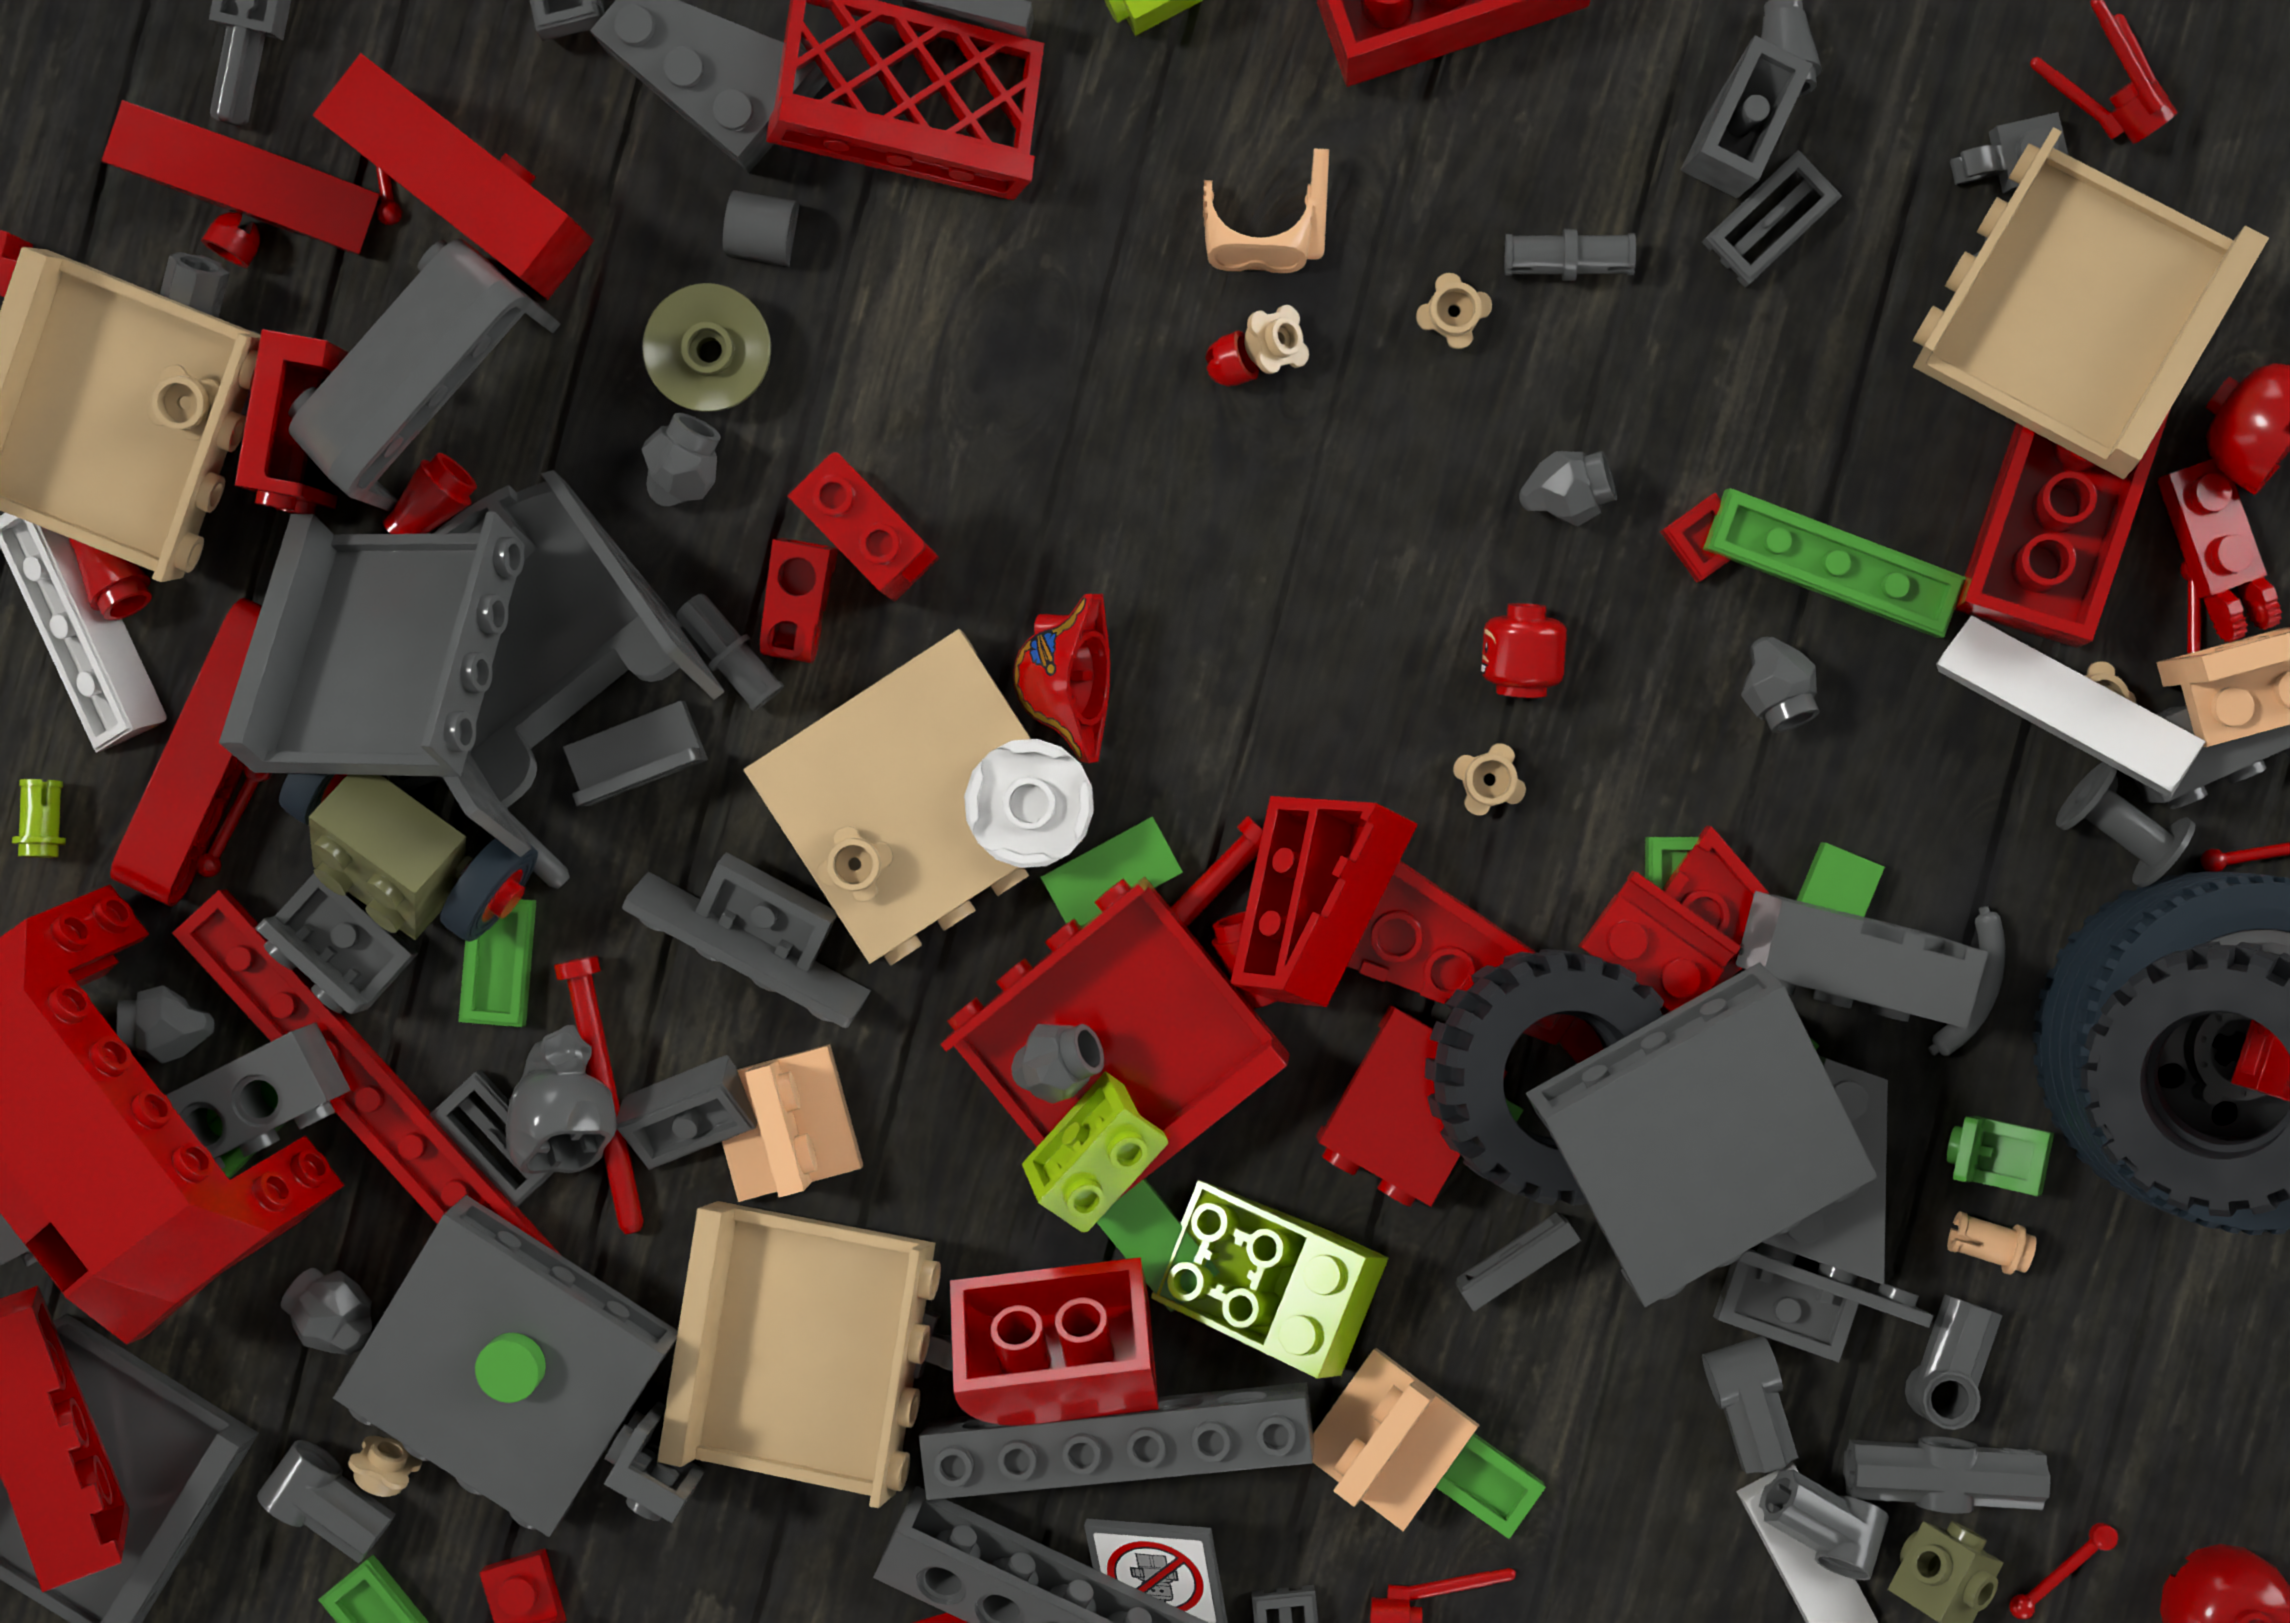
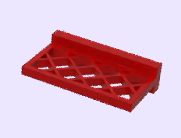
M790 0L775 106L769 117L766 142L1014 201L1032 181L1035 156L1030 155L1044 43L878 0ZM806 3L830 9L843 27V30L819 44L803 21ZM851 15L858 16V17H862V18L859 19L858 21H855L854 18H853ZM876 21L893 25L906 46L882 60L862 31ZM914 31L922 32L925 34L918 37ZM938 37L953 40L968 60L947 75H944L925 48V45ZM850 38L871 68L847 83L826 53ZM801 41L808 52L798 58ZM976 46L985 48L986 50L980 53ZM999 52L1025 59L1023 80L1007 91L986 62ZM913 54L933 84L909 98L889 68ZM813 61L816 62L835 89V91L821 100L793 94L796 72ZM974 69L994 99L974 113H971L951 83ZM876 76L898 105L885 115L867 112L853 92ZM937 92H940L960 121L946 131L930 127L916 108L917 105ZM1021 93L1018 108L1013 98ZM840 99H842V101L845 103L846 106H842V105H838V104H834V103H836L837 101H839ZM1001 107L1016 128L1014 147L992 142L977 121ZM904 114L908 121L899 120L897 118ZM966 129L971 137L959 133Z

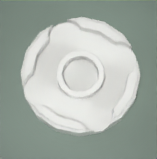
M1039 739L1013 740L989 752L972 771L964 795L966 821L977 842L996 860L1020 868L1047 866L1069 855L1086 836L1094 813L1092 785L1081 763L1062 747Z

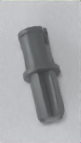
M700 593L681 606L676 614L677 620L712 660L708 667L712 671L719 669L749 704V708L753 712L769 702L784 688V684L776 679L748 645L751 641L749 635L740 636L706 595Z

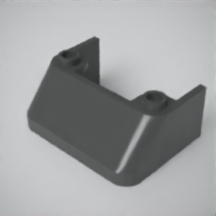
M461 238L453 240L449 244L445 240H440L432 245L419 261L418 270L421 272L319 388L311 387L304 391L293 402L288 411V416L292 418L288 429L289 434L322 472L349 497L392 512L398 499L377 480L524 313L551 333H554L561 325L491 261Z

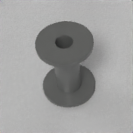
M2102 762L2080 781L2066 799L2057 815L2056 825L2062 830H2068L2083 818L2088 820L2140 859L2133 873L2132 881L2139 888L2147 887L2163 876L2178 860L2194 834L2195 823L2185 817L2164 829L2116 793L2118 788L2117 769Z

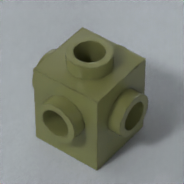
M1923 1521L1919 1530L1910 1535L1904 1543L1900 1553L1901 1565L1888 1590L1939 1623H1973L1978 1611L1986 1608L1995 1596L1998 1587V1579L1996 1577L2003 1562L1983 1550L1987 1540L1973 1530L1955 1521H1951L1947 1529Z

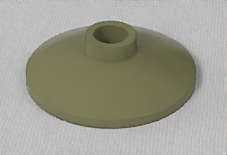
M694 284L670 294L654 310L644 332L643 357L651 380L658 390L672 402L693 411L717 412L742 403L760 386L770 364L771 338L762 314L743 294L719 284ZM712 340L719 342L722 347L721 356L711 363L702 361L700 357L702 345Z

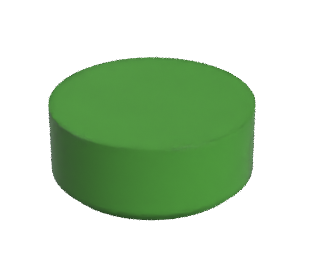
M504 1333L492 1339L478 1355L475 1364L476 1379L482 1390L491 1398L504 1403L518 1402L527 1398L541 1383L546 1369L545 1358L540 1347L531 1338L519 1333Z

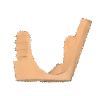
M1314 148L1311 184L1307 186V195L1305 196L1306 210L1303 216L1288 231L1271 237H1250L1226 226L1218 217L1213 207L1214 193L1212 191V180H1204L1203 217L1209 263L1223 271L1261 270L1271 273H1292L1303 268L1307 259L1317 260L1323 257L1325 252L1329 149Z

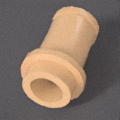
M1961 1211L1957 1213L1953 1223L1959 1227L1958 1230L1950 1229L1947 1245L1949 1251L1954 1253L1960 1252L2001 1265L2002 1272L2009 1275L2013 1274L2015 1270L2023 1273L2027 1272L2035 1254L2036 1237L2027 1234L2024 1226L2016 1224L2013 1229L1968 1216L1967 1213Z

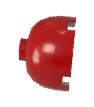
M2273 363L2257 367L2241 382L2229 376L2205 408L2215 414L2206 434L2208 451L2212 459L2226 476L2254 496L2271 479L2280 467L2278 464L2290 452V365Z
M2217 1544L2197 1549L2185 1558L2189 1562L2180 1568L2175 1577L2170 1574L2163 1586L2160 1606L2163 1623H2290L2289 1584L2274 1565L2245 1547Z

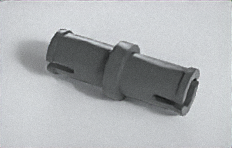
M1563 229V235H1505V276H1512V274H1562V281H1575L1577 274L1634 275L1635 233H1628V235H1578L1577 229Z

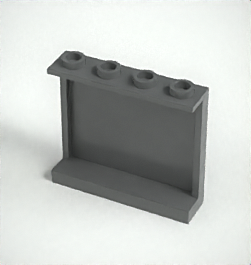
M496 512L486 513L481 533L334 535L314 514H291L219 743L254 773L461 777L468 751L471 750L475 743L476 721L484 692L488 690L492 681V664L500 635L508 623V606L515 580L523 569L525 545Z
M1760 962L1526 1093L1537 1115L1554 1139L1622 1267L1621 1272L1644 1307L1659 1299L1675 1296L1691 1281L1716 1267H1724L1734 1263L1750 1248L1774 1235L1784 1234L1793 1230L1802 1219L1831 1203L1841 1202L1850 1198L1858 1191L1859 1187L1877 1178L1871 1162L1784 985Z
M465 1195L442 1216L333 1399L347 1407L351 1415L359 1422L369 1426H377L400 1441L405 1450L412 1456L424 1461H431L456 1477L460 1486L468 1492L484 1495L509 1511L511 1517L521 1526L538 1530L550 1537L573 1506L572 1502L653 1373L677 1340L678 1330L468 1195ZM504 1333H519L531 1338L542 1350L546 1363L545 1374L541 1383L527 1398L514 1403L500 1402L488 1396L478 1384L475 1375V1364L480 1352L492 1339Z
M65 1314L53 1320L130 1509L122 1563L42 1593L7 1490L0 1478V1579L70 1623H142L259 1433L69 1314Z

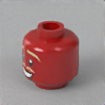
M1509 603L1507 615L1495 616L1485 624L1481 668L1483 677L1487 681L1497 684L1496 693L1499 695L1524 698L1546 697L1547 688L1559 684L1564 676L1567 641L1565 625L1559 620L1547 618L1545 605Z

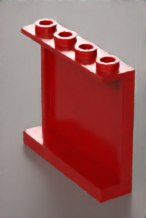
M1145 876L1132 887L1122 878L1094 901L1101 912L1081 927L1076 919L1073 918L1045 941L1051 952L1037 964L1032 966L1024 958L996 981L1002 992L985 1006L976 997L947 1021L954 1031L940 1044L946 1052L953 1046L958 1050L1036 1147L1105 1071L1123 1083L1140 1116L1162 1130L1168 1139V1144L1120 1197L1285 1068L1290 1056L1287 1049L1237 988L1230 984L1231 981ZM1037 1024L1069 1025L1074 1027L1085 1024L1099 1038L1104 1053L1103 1069L1100 1073L1090 1076L1089 1081L1074 1097L1052 1104L1034 1096L1030 1091L1021 1088L1014 1081L1011 1070L1014 1056L1017 1051L1026 1045L1028 1036Z

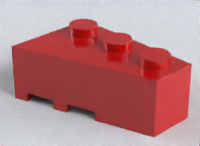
M1270 796L1230 984L1273 1001L1327 1007L1418 824L1378 803Z

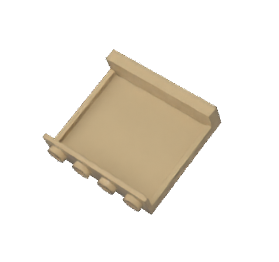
M2053 127L2041 149L2029 143L2008 179L2018 183L2019 186L2009 203L1997 197L1977 230V233L1988 238L1978 256L1975 257L1965 251L1953 270L1945 287L1956 293L1946 310L1942 311L1932 306L1913 339L1914 342L1923 346L1913 368L2112 474L2125 479L2142 459L2269 237L2244 226L2236 238L2232 240L2053 148L2062 131Z
M22 247L0 310V511L155 571L152 579L159 582L183 578L185 572L190 573L194 569L201 556L204 538L198 534L206 512L211 513L216 508L223 494L225 478L219 474L227 451L233 452L244 434L246 416L241 415L248 392L252 389L261 335L47 249ZM168 365H181L186 369L188 375L201 381L212 379L220 385L201 440H188L184 437L182 430L172 429L165 425L156 426L147 416V405L151 402L154 388L160 382V372ZM186 396L180 399V406L183 409H187L190 406V400Z
M960 629L743 769L869 964L884 955L889 965H893L922 946L916 934L938 921L943 931L976 911L969 899L989 886L999 896L1029 876L1025 868L996 860L977 842L966 821L964 795L972 771L989 752L1010 741L1031 739V737L982 664L972 644ZM842 827H854L861 838L874 844L884 842L892 849L893 861L890 866L882 869L876 881L878 892L869 901H856L852 897L851 891L842 889L837 885L825 886L818 878L817 868L821 862L827 860L830 851L835 846L833 835ZM852 858L849 862L850 868L852 870H859L861 861L858 858Z
M720 1201L698 1208L657 1462L682 1467L696 1459L871 1496L869 1506L874 1508L881 1507L895 1495L896 1491L901 1492L905 1486L910 1467V1454L902 1451L906 1427L912 1428L920 1405V1390L912 1388L915 1364H922L924 1362L930 1342V1326L922 1324L926 1300H933L940 1280V1262L933 1261L936 1243Z

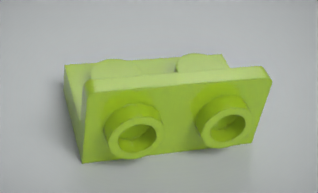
M1105 1071L1027 1157L1022 1166L1038 1203L1079 1231L1088 1232L1167 1146L1168 1139L1162 1130L1140 1116L1124 1084Z

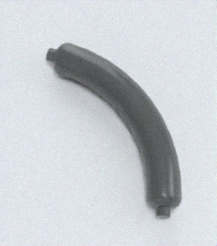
M1989 906L1978 908L1980 915L1975 918L1979 949L1988 952L1968 1029L1947 1024L1932 1037L1933 1045L1928 1047L1933 1056L1938 1053L1948 1056L1963 1046L1985 1022L1999 995L2005 969V937L1999 914L1994 911L1990 912Z

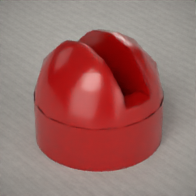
M227 212L218 216L203 236L202 243L225 260L237 266L248 268L258 252L260 244V234L256 224L251 221L242 230L238 228L242 214Z
M1240 330L1220 337L1209 347L1205 359L1208 363L1207 371L1210 378L1226 387L1249 382L1256 379L1259 374V367L1251 361L1246 352L1245 334Z

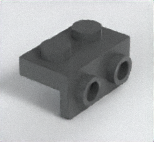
M314 873L274 917L264 918L256 927L257 931L268 940L264 944V948L270 956L290 970L298 967L315 983L311 988L314 995L324 1005L337 1013L345 1010L349 1014L368 1010L418 955L396 933H391L379 926L367 914L365 909L367 906L349 892L344 896L334 893L322 884Z
M658 1401L647 1415L636 1411L628 1425L625 1424L605 1456V1460L614 1464V1467L604 1485L627 1497V1506L640 1516L652 1521H659L662 1517L673 1523L694 1492L706 1469L692 1461L682 1467L657 1462L660 1443L653 1440L652 1437L664 1418L666 1405Z

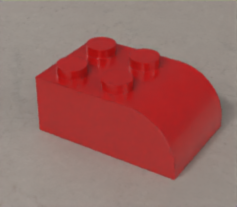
M1141 1257L950 1280L954 1395L960 1408L970 1416L992 1424L1023 1426L1159 1409L1150 1303Z

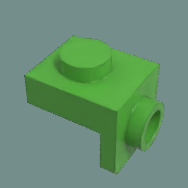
M1966 1116L1963 1127L1955 1126L1953 1128L1948 1144L1947 1162L1955 1165L1953 1179L1962 1182L1973 1181L2029 1195L2041 1196L2054 1132L1981 1116Z

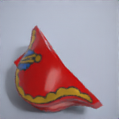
M1085 594L1069 615L1039 614L1036 617L1034 623L1035 634L1025 642L1018 653L1014 665L1013 679L1018 700L1024 710L1033 719L1056 730L1067 741L1078 760L1085 763H1093L1099 761L1109 701L1110 649L1103 594Z

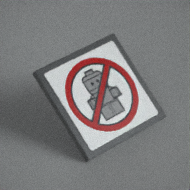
M1086 1519L1084 1527L1093 1569L1208 1623H1228L1211 1528Z

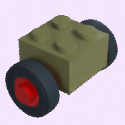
M289 773L279 796L281 807L295 819L310 827L313 867L315 868L314 874L319 881L338 895L344 896L349 892L367 905L365 908L367 914L385 930L396 933L400 929L414 940L421 935L440 912V921L458 937L469 942L479 938L499 918H505L518 904L525 891L524 885L529 879L538 858V851L530 843L531 849L520 857L496 838L475 859L469 855L465 857V835L382 775Z

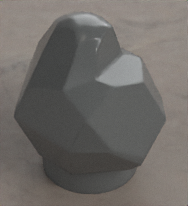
M675 413L669 426H661L644 442L642 452L648 467L647 491L656 504L662 507H671L686 501L701 500L705 497L716 480L717 455L715 449L721 439L717 430L694 416Z
M1556 451L1539 463L1519 492V500L1521 506L1526 511H1548L1557 519L1578 527L1600 514L1602 504L1617 500V493L1612 472L1603 451L1586 455L1584 452Z
M1766 636L1757 639L1750 649L1752 668L1745 678L1741 694L1750 709L1761 721H1767L1772 733H1781L1794 729L1815 718L1820 713L1814 696L1817 694L1816 666L1802 652L1774 637Z
M164 985L137 992V1000H118L117 1035L131 1051H137V1056L159 1063H166L183 1057L214 1033V1019L210 1013L190 1008L185 998Z
M1037 1024L1028 1036L1026 1045L1017 1051L1011 1066L1012 1076L1016 1084L1021 1088L1030 1091L1040 1099L1054 1104L1074 1097L1089 1081L1090 1076L1102 1071L1104 1053L1096 1033L1085 1024L1075 1027L1069 1025Z
M310 1268L292 1282L282 1298L281 1308L291 1316L292 1326L302 1344L306 1347L329 1353L350 1355L362 1350L373 1333L371 1322L372 1301L356 1282L341 1271H333L324 1275L318 1269Z

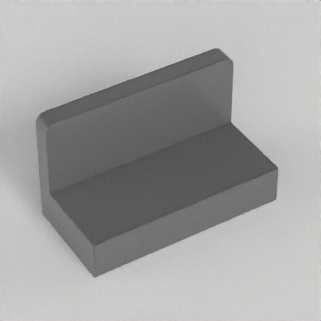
M678 701L563 746L580 790L572 794L576 806H592L708 760L685 701Z

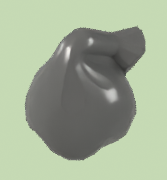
M566 1025L560 1030L545 1036L543 1041L534 1044L527 1057L522 1078L512 1093L506 1120V1147L513 1165L523 1173L580 1172L593 1166L602 1158L605 1146L612 1140L616 1132L617 1118L611 1090L600 1080L585 1074L587 1063L592 1054V1046L582 1040L574 1025Z

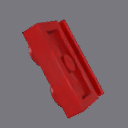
M1632 871L1627 877L1628 880L1618 894L1614 895L1578 947L1591 956L1600 957L1608 963L1621 965L1635 973L1636 982L1641 985L1651 986L1664 1000L1662 1007L1671 1012L1709 991L1724 972L1723 969L1726 964L1739 951L1741 946L1638 872Z

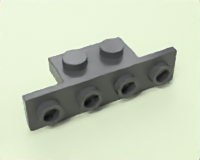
M727 852L718 861L701 899L648 871L627 895L623 903V910L639 918L645 926L656 931L665 932L695 948L701 956L712 961L721 962L751 978L759 987L768 991L778 992L806 1007L812 1015L823 1021L834 1022L843 1028H848L871 990L816 961L837 917L834 909Z
M1763 1242L1758 1244L1756 1251L1752 1249L1745 1251L1737 1261L1730 1265L1713 1315L1719 1321L1838 1363L1859 1303L1928 1328L1933 1318V1315L1915 1307L1919 1297L1916 1294L1886 1283L1884 1285L1880 1284L1877 1293L1854 1286L1857 1275L1823 1263L1819 1264L1817 1272L1794 1264L1797 1254Z

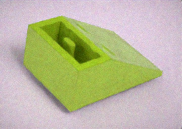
M1198 1180L1181 1221L1183 1228L1157 1294L1153 1292L1151 1298L1317 1379L1341 1376L1389 1257L1332 1231ZM1187 1231L1199 1246L1194 1262L1179 1263L1170 1271L1184 1233ZM1207 1260H1211L1220 1271L1214 1278L1210 1270L1205 1267ZM1188 1269L1193 1271L1197 1277V1286L1192 1293L1186 1292L1180 1283L1182 1274ZM1167 1276L1170 1293L1176 1299L1184 1301L1182 1304L1160 1295Z

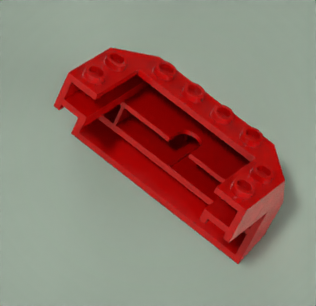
M109 884L31 916L0 937V1213L63 1295L127 1345L148 1335L222 1272L296 1226L341 1189L344 1184L331 1169L327 1159L317 1151L306 1135L231 1180L225 1175L209 1150L201 1144L173 1108L167 1096L159 1090L132 1055L129 1047L118 1037L93 1005L88 994L80 988L105 976L119 963L113 955L114 953L143 941L149 935L134 915L130 905Z

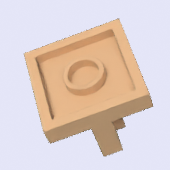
M2290 627L2276 629L2156 662L2163 687L2181 685L2194 735L2206 741L2203 747L2290 725Z
M830 1044L737 1069L757 1119L755 1129L722 1141L738 1202L774 1192L778 1193V1197L804 1191L811 1182L863 1167Z
M1375 1348L1313 1433V1463L1339 1482L1333 1491L1353 1507L1362 1500L1400 1530L1404 1531L1477 1430L1479 1424L1378 1348Z

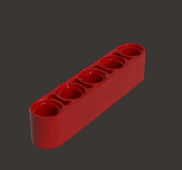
M245 597L240 598L226 615L111 865V879L171 907L176 905L189 889L197 873L196 861L202 854L206 853L245 767V764L219 743L262 605Z

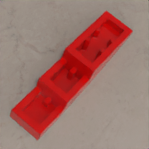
M124 100L121 102L101 160L105 164L225 210H234L291 233L297 232L354 255L360 253L380 195L252 145Z

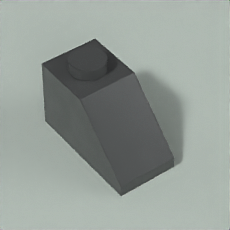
M1755 35L1708 111L1680 171L1735 198L1740 197L1759 181L1813 64Z

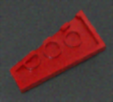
M1706 826L1699 835L1700 838L1695 846L1687 852L1662 890L1741 946L1755 891L1770 893L1713 827ZM1739 951L1731 957L1723 969L1724 972L1712 988L1732 978L1742 969V967L1736 965ZM1664 1007L1659 1009L1663 1015L1669 1013ZM1575 1017L1558 1041L1576 1064L1603 1050L1602 1043L1594 1029L1577 1017Z
M1400 860L1347 967L1358 970L1360 974L1382 982L1394 983L1418 992L1420 996L1445 1004L1457 989L1467 991L1475 984L1471 975L1486 965L1498 967L1503 964L1505 956L1519 952H1537ZM1566 1014L1548 1015L1534 1022L1523 1033L1556 1045L1575 1019V1016Z

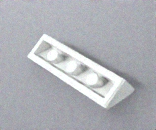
M4 513L0 516V547L95 752L107 750L163 723L167 719L166 713L123 620H106L101 611L93 610L90 607L75 551L68 540L69 537Z
M1974 616L1969 618L1936 664L1938 672L2168 798L2172 797L2206 742Z
M1793 1462L1736 1491L1806 1623H1878L1855 1579L1844 1577L1825 1569L1815 1561V1550L1764 1521V1512L1759 1507L1764 1487L1776 1478L1780 1470H1795L1798 1472Z

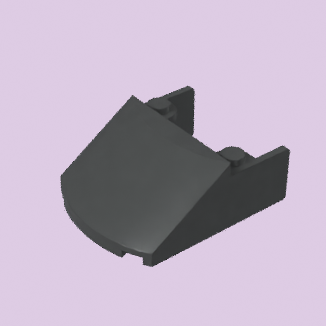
M554 470L541 473L546 482L518 492L508 485L491 493L460 512L433 533H481L486 513L496 512L525 545L523 569L515 580L508 606V623L500 635L492 664V681L488 690L484 692L476 721L475 743L471 750L468 751L462 776H442L463 812L520 857L526 854L531 849V846L507 808L524 795L536 777L537 762L531 749L616 679L630 670L639 679L654 682L663 680L681 668L713 700L724 693L723 688L681 630V623L571 487Z

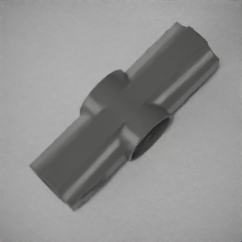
M1927 1436L1919 1438L1918 1443L1849 1439L1848 1448L1844 1452L1843 1474L1846 1483V1494L1849 1497L1860 1500L1915 1502V1505L1927 1510L1963 1514L1974 1511V1506L2043 1510L2045 1501L2050 1495L2051 1475L2048 1471L2047 1456L2037 1450L1977 1447V1444L1963 1439Z

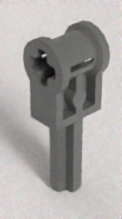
M212 0L209 20L226 28L210 108L211 117L215 120L235 126H245L249 122L265 37L284 40L291 0Z

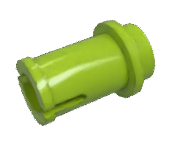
M42 779L19 780V787H21L19 836L12 837V844H18V857L58 858L59 846L66 843V838L59 837L60 798L63 781L47 780V782H42Z

